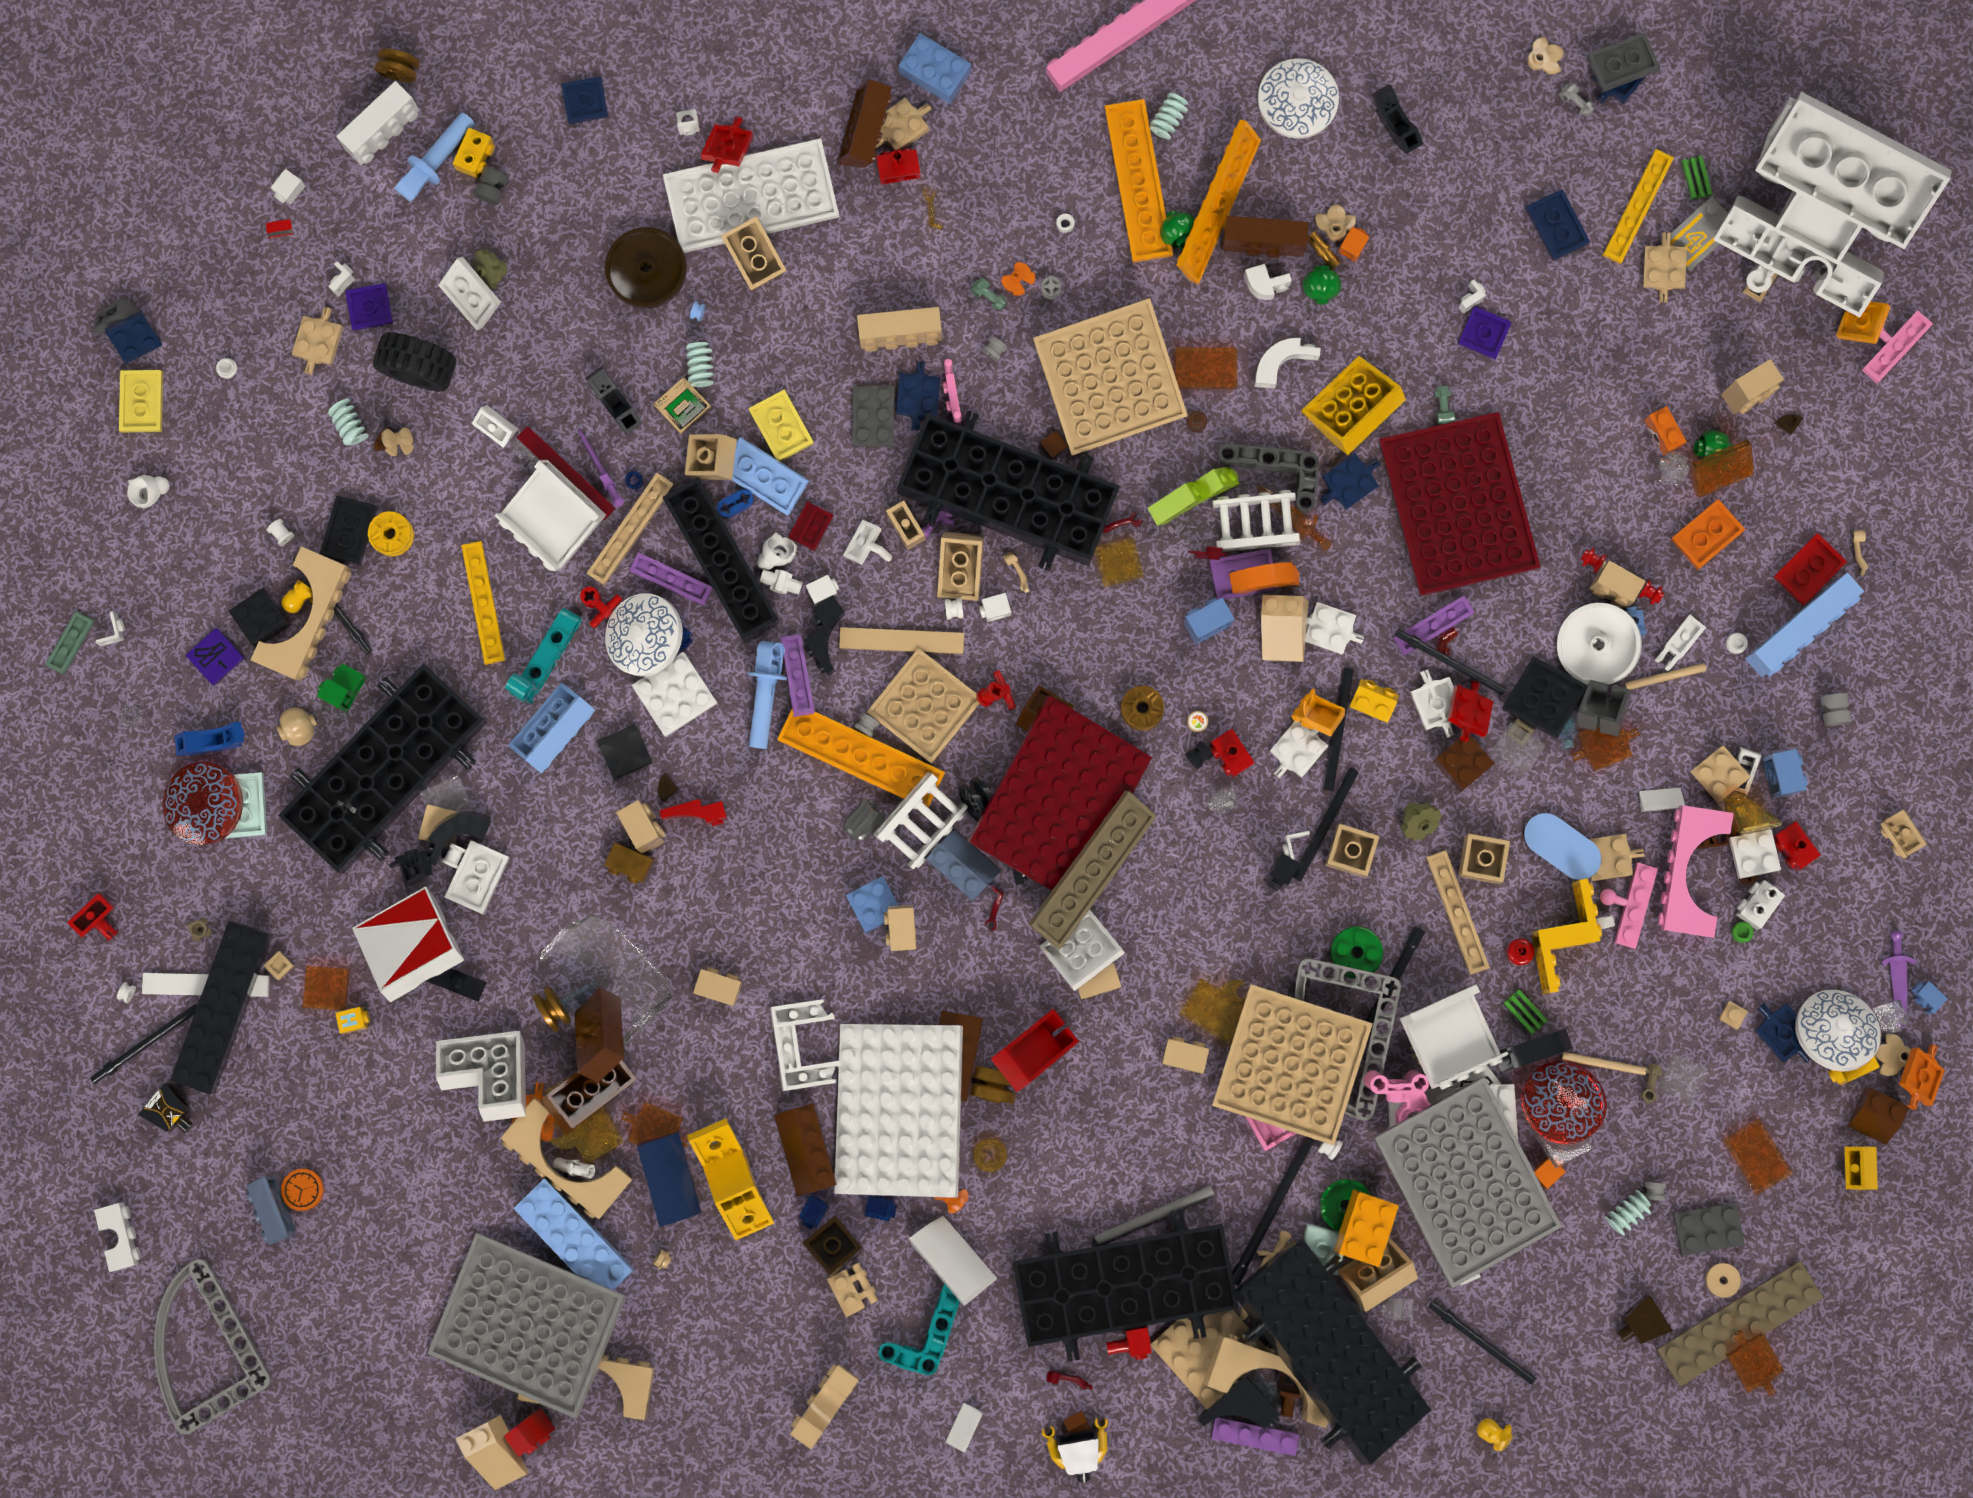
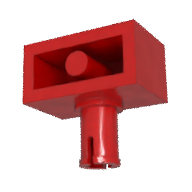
M897 149V153L894 150L892 152H883L876 156L881 185L921 178L916 149Z
M1232 728L1210 743L1211 748L1209 749L1213 753V757L1215 759L1219 757L1223 763L1221 768L1226 776L1231 775L1234 778L1255 763Z
M1796 821L1773 835L1776 850L1778 852L1782 851L1786 857L1784 859L1785 863L1790 869H1795V871L1801 870L1821 856Z
M100 891L67 921V924L80 937H83L92 928H96L108 941L118 933L105 920V916L114 908V905Z
M1147 1326L1125 1329V1339L1106 1342L1108 1355L1127 1352L1135 1360L1148 1358V1354L1152 1353Z
M540 1408L505 1434L504 1438L517 1456L520 1457L525 1452L529 1455L539 1448L537 1443L541 1446L551 1439L549 1434L556 1428Z

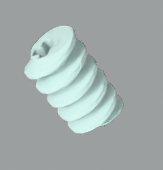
M1168 93L1163 106L1159 108V113L1155 114V119L1150 123V130L1157 136L1170 140L1171 136L1168 132H1175L1172 125L1179 126L1180 123L1176 118L1183 120L1184 117L1180 112L1187 113L1188 110L1184 105H1188V102L1175 93Z
M695 342L686 346V350L689 351L687 353V358L689 359L687 366L690 367L687 371L690 375L688 382L693 387H706L714 384V381L708 380L714 374L708 372L709 369H713V365L707 364V362L712 361L713 358L707 356V354L712 353V349L706 348L709 345L706 342Z
M348 398L334 404L329 409L328 414L332 417V422L336 424V430L340 431L339 436L343 438V443L345 445H355L367 439L368 434H361L365 431V427H358L362 421L360 419L354 420L358 414L356 412L350 413L354 410V406H347L351 402Z
M1635 1190L1636 1197L1633 1195L1628 1196L1629 1202L1626 1200L1622 1201L1623 1208L1620 1206L1615 1207L1617 1213L1610 1211V1218L1604 1216L1609 1225L1623 1236L1625 1235L1624 1227L1630 1231L1632 1230L1630 1222L1638 1225L1636 1217L1644 1220L1643 1212L1651 1214L1649 1209L1651 1206L1650 1202L1638 1190Z

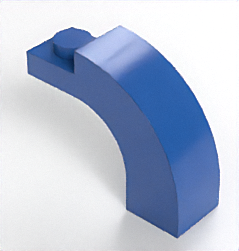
M232 722L216 729L183 731L174 735L177 756L200 755L241 747V743L244 742L241 722Z

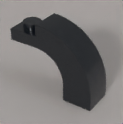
M464 811L451 814L442 819L433 828L428 837V841L435 843L434 845L430 844L427 851L430 863L436 866L444 845L450 838L456 835L467 834L484 840L492 817L478 812Z
M1566 1028L1499 1050L1500 1054L1505 1052L1509 1054L1501 1058L1503 1062L1498 1064L1500 1072L1573 1049Z

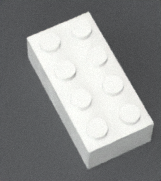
M395 81L336 137L343 148L360 165L369 163L378 149H384L389 143L388 140L393 135H399L403 130V126L408 121L412 122L417 118L420 110L413 98Z

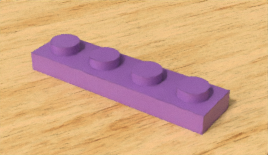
M639 552L629 570L631 573L701 606H705L713 590V587Z
M1462 596L1404 632L1411 636L1416 635L1421 638L1422 642L1427 643L1475 612L1465 596ZM1393 638L1403 656L1415 650L1400 638Z
M801 634L780 637V642L785 648L783 659L793 715L797 717L814 714L815 710Z
M1216 1418L1211 1439L1296 1456L1299 1434L1268 1427L1264 1429L1258 1425Z

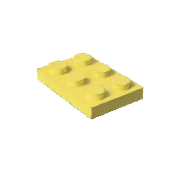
M120 371L119 431L121 433L162 432L163 371Z
M785 389L748 408L775 459L781 462L814 444Z

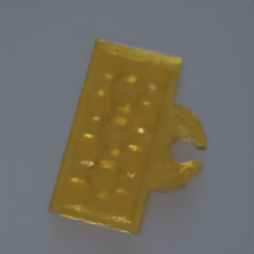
M1201 978L1179 1014L1231 1046L1246 997H1238L1236 990L1239 986L1243 985L1244 981L1230 980L1218 989Z
M569 1077L553 1085L552 1087L546 1089L544 1091L545 1094L547 1095L548 1093H550L552 1090H554L556 1087H558L560 1084L566 1081ZM602 1107L567 1135L562 1130V1136L560 1138H553L550 1140V1143L559 1149H570L576 1146L583 1160L588 1164L621 1145L624 1141L606 1110ZM551 1114L548 1115L545 1121V1135L549 1134L553 1127L561 1129Z

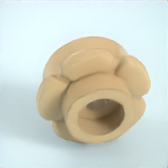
M661 1249L654 1258L652 1264L657 1266L658 1270L662 1267L665 1269L671 1260L669 1251L665 1252Z

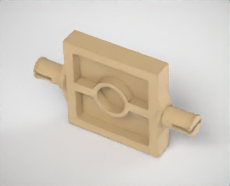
M904 98L885 112L887 114L886 121L880 130L882 137L879 144H876L875 149L886 142L897 153V149H905L930 131L922 118L924 114L932 110L928 103L916 109Z
M1666 232L1662 233V245L1645 246L1643 288L1660 290L1659 302H1663L1664 295V303L1668 302L1669 290L1685 289L1687 247L1670 245L1671 233L1668 232L1667 240Z
M323 307L321 318L306 316L302 318L292 355L307 361L305 374L313 375L315 364L323 363L331 366L333 364L344 327L328 321L332 311L328 307Z
M1626 834L1589 839L1598 847L1601 854L1600 868L1595 875L1590 877V882L1633 875L1632 858L1644 857V853L1636 854L1644 852L1643 848L1631 850L1628 846Z

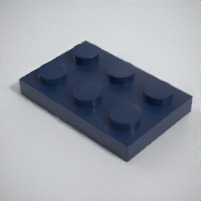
M1563 189L1526 206L1525 210L1552 261L1558 260L1590 244V240Z

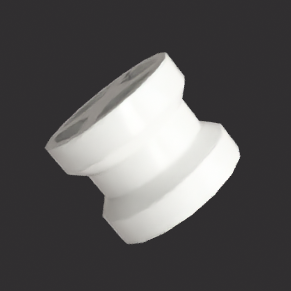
M961 598L953 601L945 599L947 620H951L953 617L963 618Z
M1338 1140L1335 1142V1145L1322 1142L1317 1151L1327 1154L1328 1158L1333 1160L1342 1147L1343 1142Z

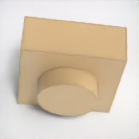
M278 951L264 965L278 981L295 967L281 951Z
M1728 1001L1718 1019L1738 1030L1748 1011Z

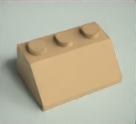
M1390 1237L1388 1238L1379 1267L1355 1259L1337 1271L1354 1300L1365 1312L1418 1279L1413 1262Z

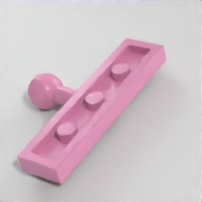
M1917 310L1893 337L1884 330L1883 326L1879 337L1887 344L1862 371L1878 384L1933 323Z
M1636 863L1626 898L1617 896L1612 889H1605L1601 892L1600 900L1603 904L1612 905L1615 903L1624 906L1614 943L1636 949L1657 874V868Z

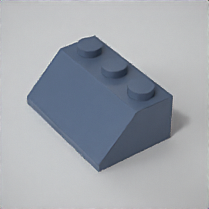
M955 830L926 858L936 870L972 902L1001 872Z
M275 1175L264 1176L247 1185L248 1191H246L249 1202H253L256 1209L254 1216L258 1223L261 1222L263 1228L261 1233L264 1241L268 1242L269 1245H273L297 1235Z

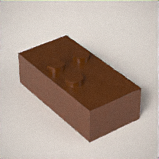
M1226 216L1223 229L1222 251L1243 252L1252 257L1259 256V254H1267L1269 258H1278L1279 255L1303 257L1307 247L1309 222Z
M601 987L574 1012L577 1072L596 1082L603 1079L625 1058L621 998Z
M942 1010L939 1025L963 1026L961 1101L967 1102L983 1018Z
M621 1061L599 1082L576 1072L548 1093L540 1102L567 1135L630 1087L637 1079L625 1063Z

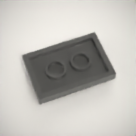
M1645 32L1587 55V59L1602 92L1660 71V65Z
M853 385V447H894V386Z
M1737 1203L1673 1213L1681 1256L1745 1245Z

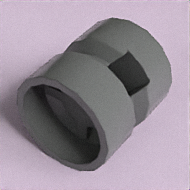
M484 168L480 177L482 183L477 184L474 196L484 202L498 205L502 197L501 190L505 189L509 178L497 170Z

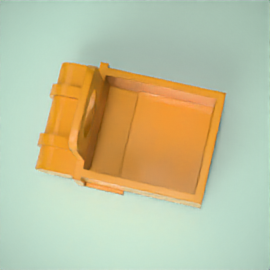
M1312 688L1310 693L1300 700V704L1295 708L1291 717L1296 722L1301 721V726L1332 736L1345 716V708L1318 697V695H1315V689Z

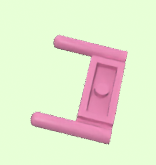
M946 359L944 361L946 381L942 383L944 394L948 393L949 401H946L947 413H952L953 423L961 426L962 419L952 360Z

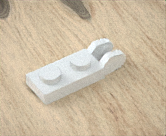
M1688 615L1663 646L1664 649L1654 661L1657 663L1661 662L1669 651L1674 655L1665 667L1669 671L1685 655L1706 627L1693 616Z

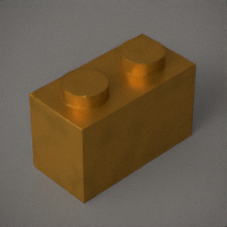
M614 842L604 866L609 868L607 872L618 877L620 873L628 876L627 881L638 885L639 881L645 883L654 860Z

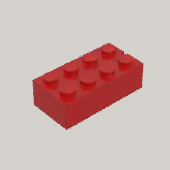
M1054 1008L991 1058L1016 1092L1031 1083L1079 1043V1040L1068 1027L1056 1036L1052 1035L1054 1031L1065 1024Z

